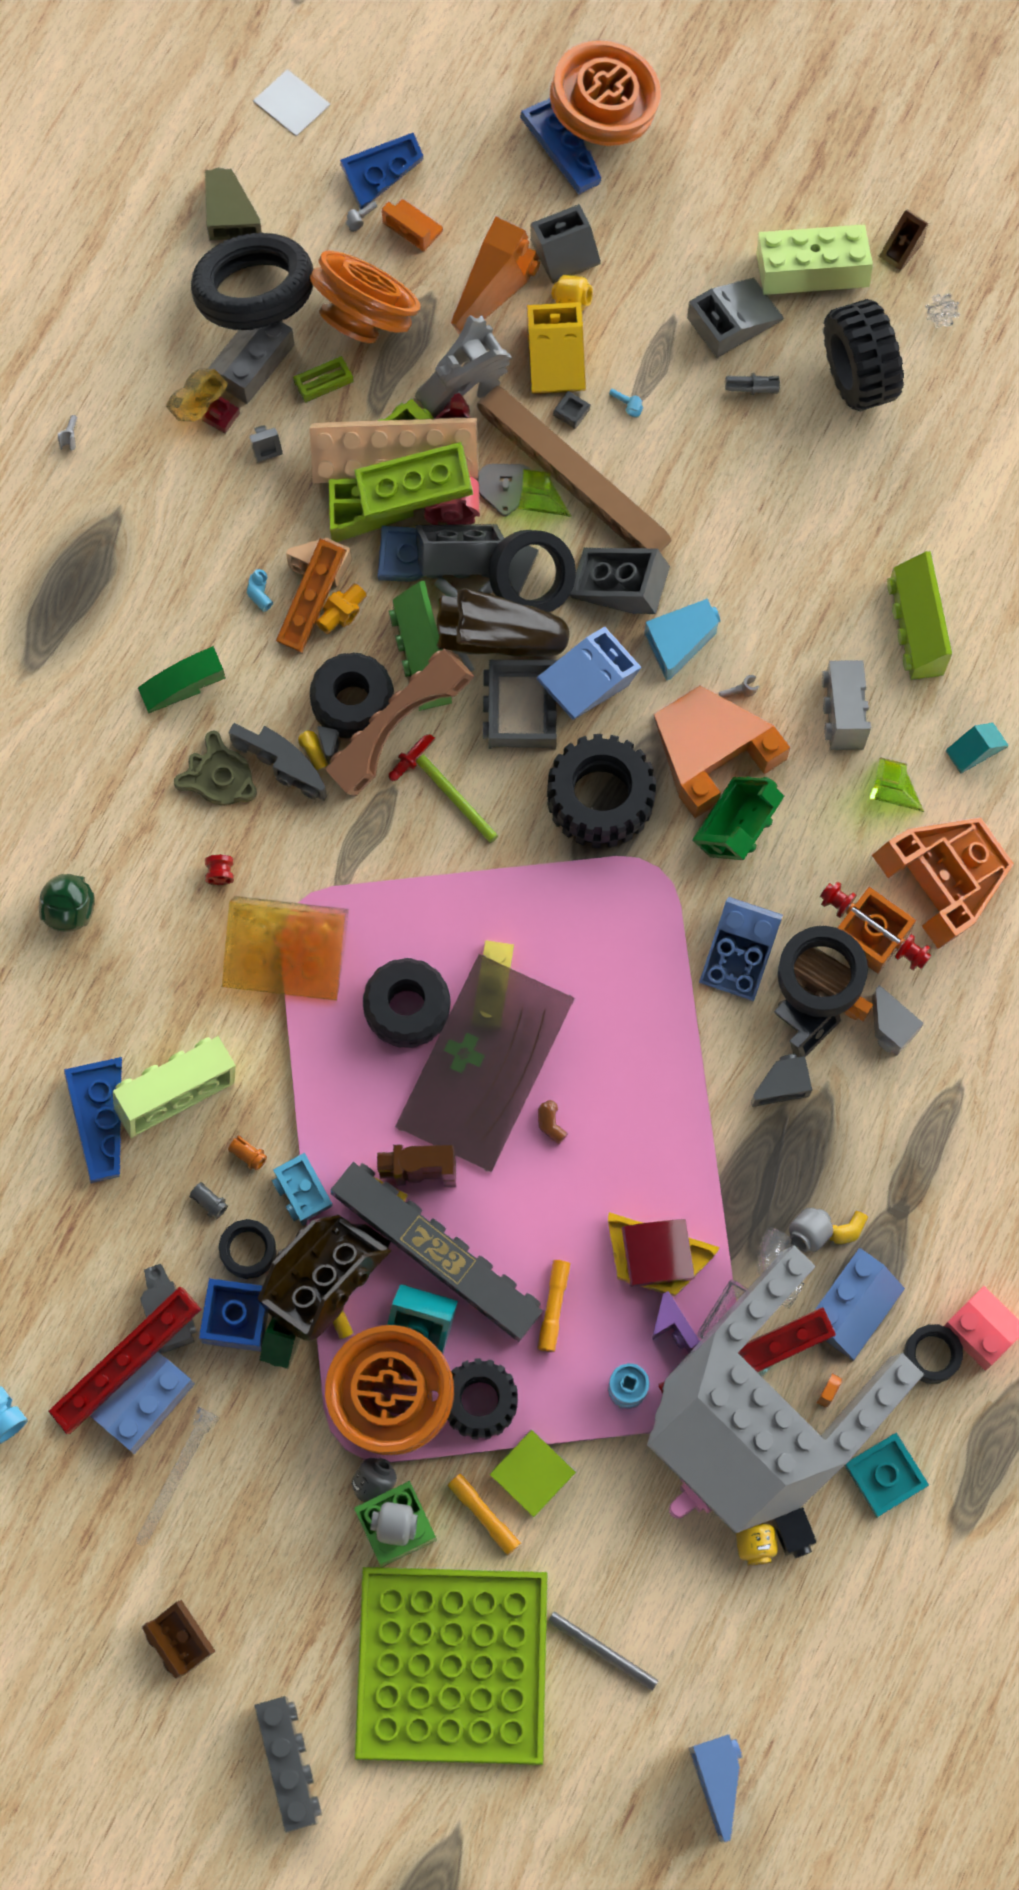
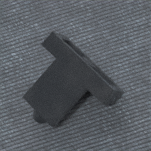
M787 1000L780 1001L778 1008L774 1011L779 1018L798 1031L790 1040L793 1054H796L797 1057H806L841 1022L840 1014L831 1017L810 1016L795 1009Z

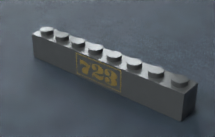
M352 1162L331 1188V1195L517 1342H520L542 1314L543 1310L539 1308L541 1303L531 1294L526 1293L524 1296L516 1290L517 1284L505 1274L500 1277L491 1270L493 1265L484 1257L479 1255L476 1258L469 1253L470 1247L458 1237H455L454 1240L444 1233L446 1228L437 1220L432 1218L429 1221L421 1215L422 1209L411 1200L404 1202L397 1196L399 1191L390 1183L385 1181L381 1184L374 1178L375 1172L367 1165L361 1163L359 1166Z

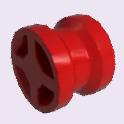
M222 854L206 857L205 866L208 868V873L205 875L206 883L211 885L233 883L234 874L231 872V867L234 865L233 857Z

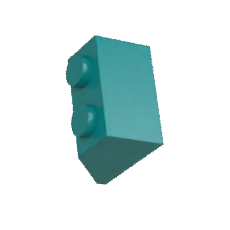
M400 1284L392 1302L387 1325L402 1326L419 1332L444 1354L458 1301Z

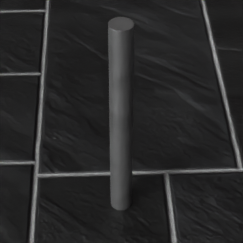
M555 1611L547 1621L548 1623L653 1691L659 1681L658 1679Z

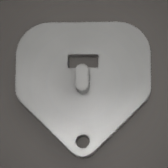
M522 464L485 465L479 472V494L501 515L508 516L533 494V473L529 467Z

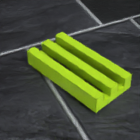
M342 356L293 376V381L297 385L304 403L354 382L353 376ZM341 366V369L335 372H332L330 374H324ZM322 375L318 379L303 385V382Z

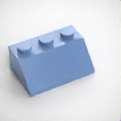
M861 1248L857 1250L816 1307V1309L824 1307L836 1333V1336L825 1341L852 1361L855 1360L905 1289L885 1265Z
M157 1352L98 1407L90 1417L135 1455L195 1384L172 1362Z

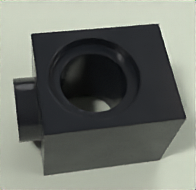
M803 1507L772 1520L785 1556L794 1554L796 1559L812 1552L810 1546L815 1545L817 1540Z

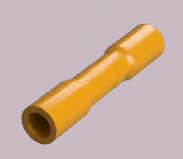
M553 1260L549 1280V1294L544 1320L540 1329L538 1350L555 1352L559 1332V1318L568 1282L570 1262Z
M461 1473L448 1483L447 1486L472 1511L507 1556L521 1544L509 1528L482 1501L478 1492Z

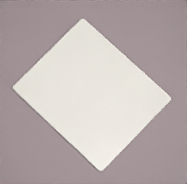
M288 69L254 99L255 103L296 136L330 105L328 101Z

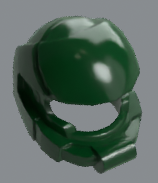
M60 874L50 879L40 893L38 906L40 920H43L50 928L61 932H71L87 926L94 911L95 895L90 886L85 883V877Z

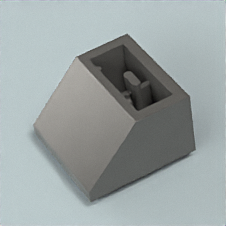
M580 204L531 223L530 241L552 283L557 282L563 275L572 276L601 264L591 225Z

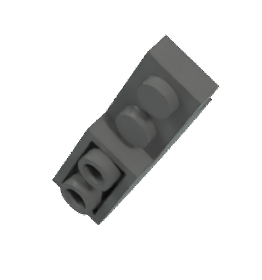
M236 723L232 725L229 730V736L234 748L243 753L249 751L257 755V758L267 765H272L273 763L276 780L287 787L293 785L301 789L302 794L308 798L316 799L317 797L325 801L327 794L321 777L311 762L291 742L266 726L263 727L258 735Z

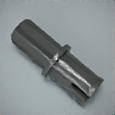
M752 373L751 376H727L725 379V390L750 392L751 395H754L755 393L778 394L780 389L779 376H756L755 373Z

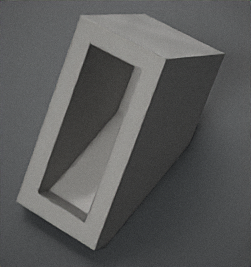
M879 985L872 996L875 1037L878 1039V1044L885 1051L898 1055L917 1035L924 1023Z

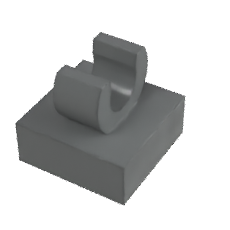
M265 425L254 428L256 434L249 437L257 463L283 454L276 428L267 430Z

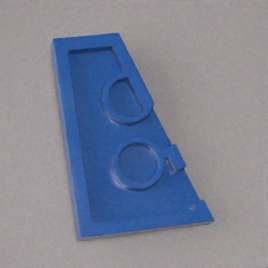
M410 133L340 160V165L361 210L423 161L424 155L414 133Z

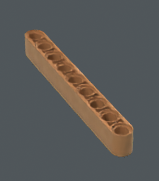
M498 385L495 386L477 403L479 412L492 425L632 548L658 549L661 552L671 543L670 535L662 526L504 388Z

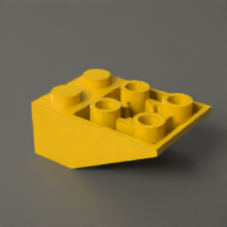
M581 302L527 305V334L532 394L586 391Z

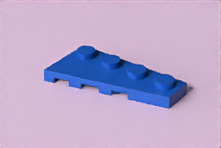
M550 98L521 111V120L578 194L600 184L602 177L590 150H587L583 139L567 130L558 120L552 109Z
M122 1057L64 1069L90 1183L120 1177L121 1121L114 1110L113 1090L122 1082Z

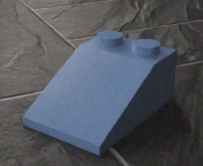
M728 1734L689 1747L720 1842L731 1840L740 1767L738 1759L742 1758L737 1740H731Z

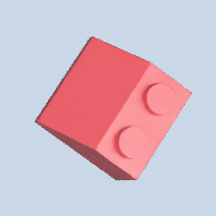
M985 1286L944 1325L958 1336L963 1349L985 1371L1019 1338V1320Z

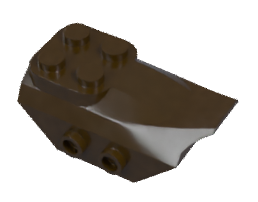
M339 1214L314 1219L307 1227L302 1228L297 1233L295 1239L286 1248L278 1252L270 1266L258 1296V1301L280 1325L298 1338L306 1341L314 1340L342 1313L349 1296L357 1287L366 1283L370 1273L391 1252L388 1249L391 1241L368 1225L352 1224Z

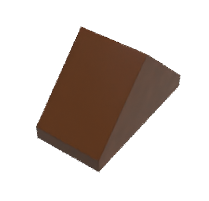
M906 209L878 257L901 271L923 245L929 223Z

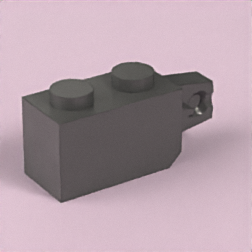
M162 1264L144 1270L147 1290L143 1292L140 1300L146 1318L177 1289L174 1282H170ZM193 1319L158 1352L163 1354L194 1343L192 1334L196 1333L197 1330Z

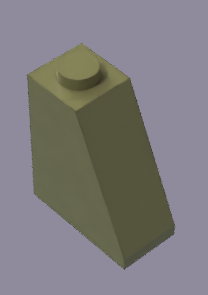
M224 168L205 170L206 219L209 240H229L240 235L262 233L260 218L233 170Z

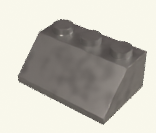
M280 322L261 329L238 330L203 376L248 404L295 345L293 328Z

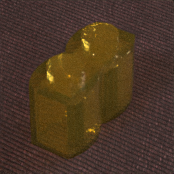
M197 369L189 375L184 388L178 389L171 395L166 407L178 421H197L206 413L210 402L217 400L224 393L227 382L216 369Z

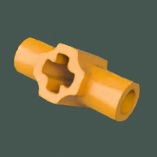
M354 583L344 594L340 591L333 592L323 605V611L325 612L316 620L317 626L326 634H330L339 624L343 627L349 626L360 612L358 605L367 597L363 588Z

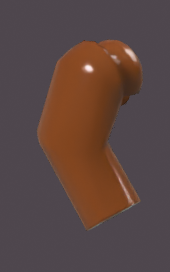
M547 1100L538 1108V1126L541 1131L557 1144H561L568 1133L556 1124L558 1105L552 1100Z

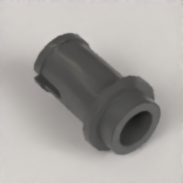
M202 1182L197 1184L190 1193L189 1197L208 1211L207 1215L209 1217L218 1219L228 1208V1205L225 1203L226 1199L216 1196Z

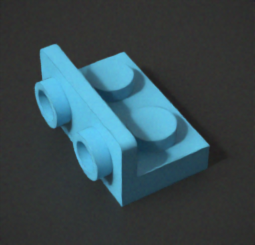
M305 1153L273 1169L276 1178L272 1182L280 1196L286 1194L290 1204L286 1205V1208L293 1221L299 1219L302 1226H304L310 1218L333 1207L329 1196Z

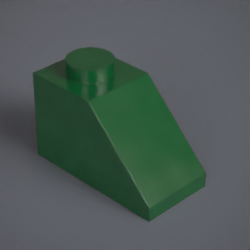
M272 1317L265 1331L259 1361L288 1369L297 1351L300 1338L280 1325Z

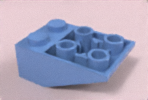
M603 627L582 640L536 679L570 718L574 720L627 688L641 669V666L609 630Z
M728 896L699 983L754 1001L783 914Z

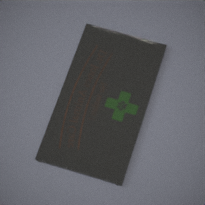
M479 954L395 1127L399 1131L407 1132L432 1145H454L457 1157L483 1168L486 1172L492 1173L575 998L570 994L567 995L489 959L485 955Z

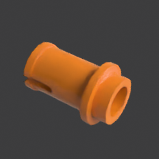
M240 1135L229 1145L228 1151L247 1163V1168L250 1170L255 1169L258 1171L267 1160L263 1149H256Z

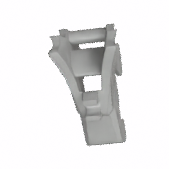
M471 315L467 318L458 339L437 364L436 372L416 391V399L430 412L433 419L443 411L454 394L460 393L463 396L479 383L477 397H484L495 386L500 385V376L508 372L505 367L510 364L509 360L513 358L505 349L501 348L493 336L492 327L490 325L486 326V321L482 315L477 319Z

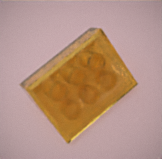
M234 896L229 901L222 987L337 1001L349 909Z

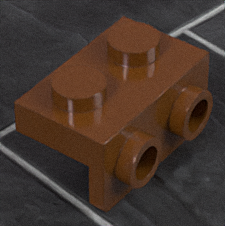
M182 1600L175 1602L157 1618L142 1626L148 1643L156 1649L163 1660L165 1669L175 1679L190 1673L216 1652Z

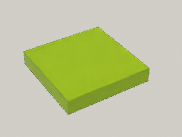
M531 1429L493 1469L490 1475L535 1517L576 1472Z

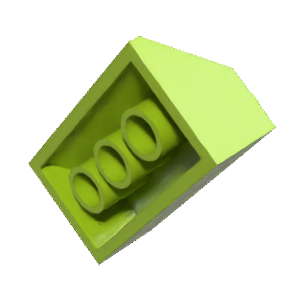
M926 551L895 566L891 577L887 579L888 592L890 595L893 594L895 601L892 604L893 617L895 620H899L900 629L897 631L898 642L900 645H904L905 650L903 666L905 671H909L911 680L944 676L952 656L931 551Z

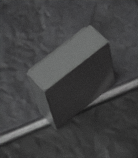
M568 391L553 410V416L576 429L591 409V404Z

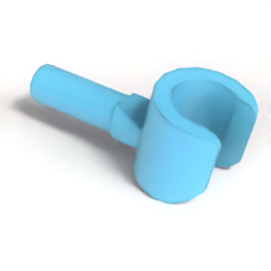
M613 388L610 390L609 395L627 404L625 410L627 414L633 417L640 416L643 409L640 397L634 395L630 398Z

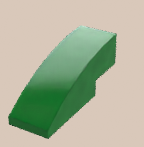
M214 646L166 668L140 685L138 690L149 714L200 694L201 688L226 678Z

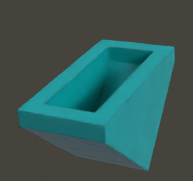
M987 723L974 725L946 749V753L962 774L1004 750L1009 745L995 724Z

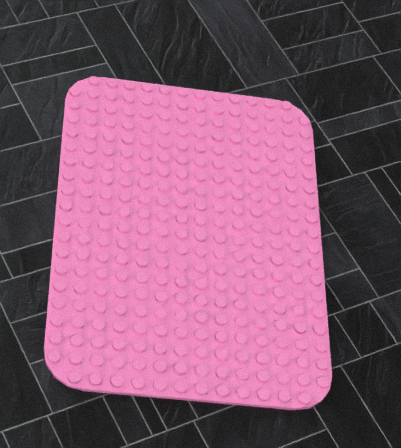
M612 856L339 885L311 892L291 909L282 925L280 942L299 1154H306L333 1204V1207L307 1220L306 1227L314 1219L339 1214L352 1224H366L375 1230L331 1195V1188L352 1162L359 1166L361 1163H364L375 1172V1178L383 1182L386 1181L398 1190L406 1193L408 1197L405 1202L411 1200L422 1209L421 1215L429 1221L433 1218L446 1228L444 1233L454 1240L455 1237H458L470 1247L468 1252L474 1257L478 1258L480 1255L493 1265L491 1269L500 1277L505 1274L517 1284L515 1289L525 1296L526 1293L534 1296L541 1303L539 1308L543 1310L521 1341L517 1342L391 1242L388 1247L391 1252L370 1273L366 1283L355 1289L344 1305L343 1311L350 1323L353 1334L340 1339L332 1323L317 1338L323 1408L331 1433L344 1449L364 1460L371 1457L383 1458L390 1463L513 1449L531 1429L547 1445L651 1433L655 1424L656 1411L662 1399V1392L658 1384L664 1382L689 1353L685 1347L680 1349L674 1341L672 1333L675 1331L673 1328L652 1340L663 1293L641 1286L630 1287V1283L617 1279L607 1219L609 1212L642 1223L686 1219L689 1238L719 1247L718 1253L676 1297H672L700 1341L736 1302L682 908L674 883L659 867L641 858ZM485 940L514 944L501 1030L472 1026ZM412 958L428 963L434 969H437L444 981H446L451 999L450 1013L443 1030L432 1041L418 1047L400 1048L382 1041L372 1032L364 1015L363 994L368 980L379 967L395 959ZM402 991L391 999L389 1006L397 1014L403 1016L412 1015L423 1007L424 1000L416 992ZM522 1005H524L523 1013H522L521 1020H520V1024H519V1027H518V1030H517V1034H516V1037H515V1039H514V1042H513L512 1048H511V1050H510V1053H509V1055H508V1057H507V1060H506V1062H505V1064H504V1066H503V1068H502V1071L500 1072V1074H499V1076H498V1078H497V1080H496V1082H495L493 1088L491 1089L490 1093L488 1094L487 1098L485 1099V1101L483 1102V1104L481 1105V1107L479 1108V1110L477 1111V1113L474 1115V1117L471 1119V1121L468 1123V1125L465 1127V1124L468 1122V1120L471 1118V1116L474 1114V1112L477 1110V1108L479 1107V1105L481 1104V1102H482L483 1099L485 1098L486 1094L488 1093L489 1089L491 1088V1086H492V1084H493L495 1078L497 1077V1075H498V1073H499V1071H500V1069H501V1066H502V1064H503V1062H504V1060H505V1058H506V1055H507V1053H508V1050H509V1048H510V1045H511V1043H512V1040H513V1037H514V1034H515V1031H516V1028H517V1024H518V1021H519V1017H520ZM544 1009H546L545 1016H544V1020H543V1024H542V1028H541V1031H540V1035H539V1038H538V1041H537V1044H536L534 1053H533L532 1058H531V1060H530V1063H529V1065H528V1068H527V1070H526V1072H525V1074H524V1076H523V1079H522V1081H521V1083H520L518 1089L516 1090V1092H515L513 1098L511 1099L509 1105H508L507 1108L505 1109L504 1113L502 1114V1116L500 1117V1119L498 1120V1122L495 1124V1126L493 1127V1129L490 1131V1133H489V1134L486 1136V1138L482 1141L483 1137L487 1134V1132L490 1130V1128L493 1126V1124L495 1123V1121L497 1120V1118L499 1117V1115L501 1114V1112H502L503 1109L505 1108L506 1104L508 1103L509 1099L511 1098V1096H512L514 1090L516 1089V1087H517V1085H518V1083H519V1081H520V1079H521V1077H522V1074H523V1072H524V1070H525V1068H526V1065H527V1063H528V1061H529V1058H530V1056H531L533 1047H534L535 1042H536V1039H537V1035H538L539 1028H540V1025H541V1021H542ZM526 1020L532 1021V1023L530 1022L528 1025L525 1024L527 1022ZM469 1033L479 1038L474 1051L485 1055L480 1067L467 1062L461 1074L450 1069L456 1056L445 1052L444 1049L449 1039L462 1044L466 1034ZM519 1043L525 1045V1047L522 1046L521 1048H518ZM464 1047V1050L460 1048L457 1055L461 1056V1060H464V1058L468 1059L470 1052H468V1048ZM547 1100H552L558 1105L556 1124L568 1133L561 1144H557L541 1131L538 1126V1108ZM393 1145H403V1149L409 1146L454 1145L456 1155V1187H444L443 1179H424L420 1183L415 1184L406 1181V1186H397L395 1178L380 1179L379 1172L377 1171V1152H393ZM553 1260H563L570 1262L571 1265L560 1312L555 1352H545L538 1350L537 1346L541 1324L545 1316ZM400 1284L458 1301L443 1356L447 1360L451 1371L455 1367L459 1368L462 1366V1362L467 1360L473 1362L478 1358L486 1362L489 1359L494 1361V1364L498 1366L501 1364L505 1367V1371L512 1375L518 1390L516 1415L513 1417L509 1427H506L498 1436L497 1434L491 1436L490 1439L478 1438V1440H474L467 1435L464 1437L459 1434V1431L454 1430L447 1420L440 1432L430 1442L415 1451L392 1456L375 1454L360 1448L348 1440L333 1423L325 1399V1382L330 1364L339 1349L353 1336L372 1327L387 1325L392 1302ZM627 1363L636 1364L643 1368L649 1379V1389L645 1399L640 1405L631 1409L620 1408L614 1404L608 1393L612 1373L617 1367ZM402 1373L401 1376L403 1378L412 1380L407 1374ZM486 1383L471 1384L462 1394L464 1409L474 1416L490 1414L495 1410L498 1403L496 1390ZM393 1385V1390L377 1388L373 1390V1392L382 1393L390 1400L391 1394L416 1396V1393L404 1392L396 1385ZM433 1391V1401L438 1399V1393ZM375 1404L376 1408H377L381 1413H382V1410H385V1409H383L382 1407H380L378 1404Z

